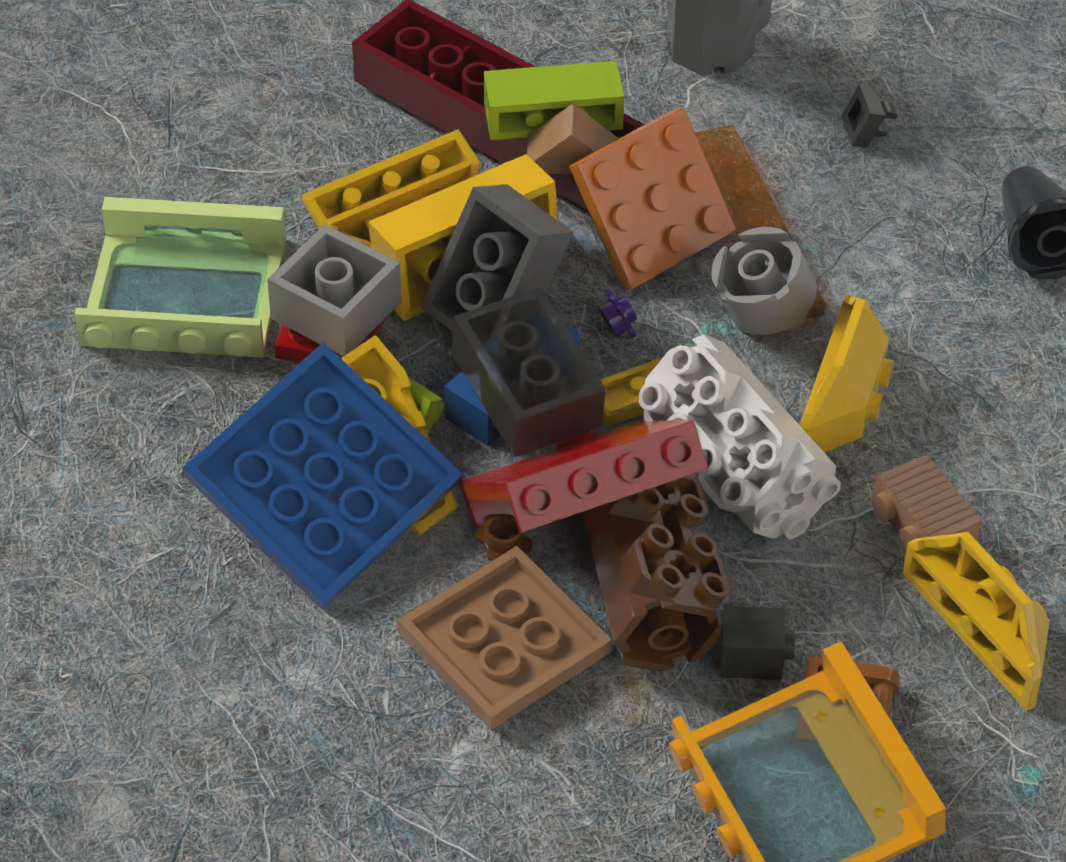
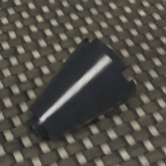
M1031 166L1019 167L1005 177L1001 187L1008 250L1011 259L1019 269L1028 272L1030 277L1038 280L1058 279L1066 276V190L1037 168Z

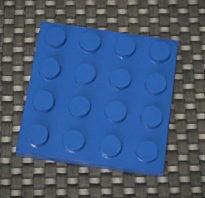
M324 342L183 466L182 471L183 476L322 610L461 481L463 473Z

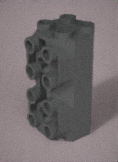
M668 0L666 38L668 46H671L670 54L672 61L699 75L712 74L713 67L723 66L724 73L736 72L754 55L756 34L770 22L772 0Z

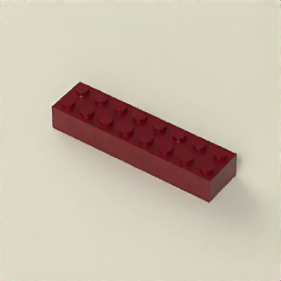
M404 0L352 42L354 81L447 133L459 129L469 145L503 164L527 154L528 137L490 140L484 105V71L536 66L412 0ZM624 113L623 130H612L610 132L620 139L645 124ZM547 173L555 181L556 193L587 209L573 174Z

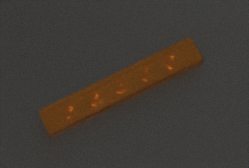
M734 125L695 132L735 225L737 236L752 228L775 227L788 233L792 239ZM818 288L815 301L807 313L806 319L825 315L826 303Z

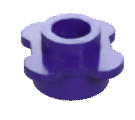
M608 288L605 290L608 300L597 306L602 318L615 337L620 336L628 331L632 338L636 337V332L631 325L632 322L638 319L634 309L624 295L616 299Z

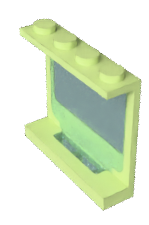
M104 197L101 210L105 239L87 308H76L74 313L79 345L96 348L264 357L271 321L267 279L282 265L287 240L284 207Z

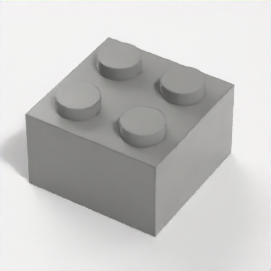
M325 224L267 279L271 319L319 344L324 342L332 351L343 357L353 351L401 302L400 262Z

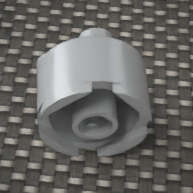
M757 227L739 234L740 241L736 242L729 249L725 245L718 252L711 271L712 281L733 322L741 332L757 335H770L784 330L792 332L800 329L805 324L806 315L815 301L817 285L799 245L789 237L788 233L775 227Z

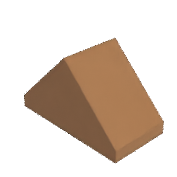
M573 103L528 135L527 155L546 173L572 174L569 168L570 165L618 140V138Z

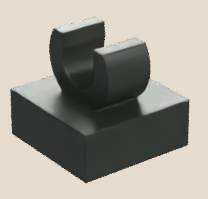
M859 84L841 117L852 145L868 148L874 136H887L888 130L883 120L885 118L897 119L898 114L893 103L879 100L875 87Z

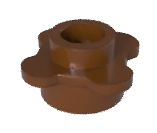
M510 514L492 516L475 533L476 541L485 546L487 549V559L491 562L516 546L525 554L529 553L533 547L532 539L524 536V532H519L515 516Z

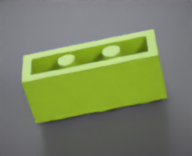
M617 61L484 71V105L490 140L527 138L529 134L573 103L608 131L623 130L624 93Z

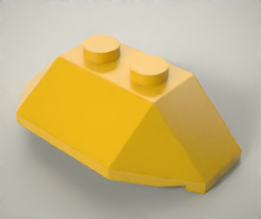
M459 129L304 193L301 195V201L319 229L325 224L371 247L368 221L478 175L481 163Z
M845 294L799 424L824 453L863 438L868 420L877 421L883 400V393H879L878 389L879 386L888 387L894 366V360L887 359L889 338L867 301Z
M969 532L917 538L908 542L903 575L1027 712L1035 708L1042 678L1050 622L1042 605L1036 600H1031L1016 584L1011 572L1006 567L1000 566Z

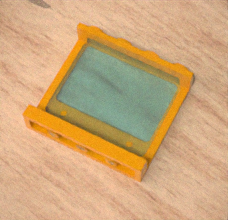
M841 641L822 650L823 671L691 732L682 716L672 719L674 741L669 743L672 757L681 772L690 770L696 781V784L692 785L695 797L705 814L710 812L715 814L721 825L717 828V834L730 858L738 855L741 862H886L945 833L946 808Z

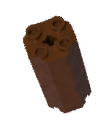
M696 473L583 511L613 640L617 649H620L626 666L662 672L674 668L673 659L686 655L688 663L703 658L722 635L716 609L731 592L723 560L717 555L718 547L708 535L694 532L709 513L701 482L695 478Z

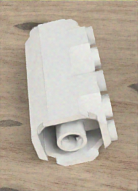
M703 334L692 339L697 344L695 347L690 348L679 345L670 349L645 379V385L639 392V404L644 409V420H694L708 469L698 472V480L701 482L702 488L719 508L737 513L753 533L773 539L783 534L788 539H793L804 533L815 513L840 490L841 482L835 477L836 465L725 342Z

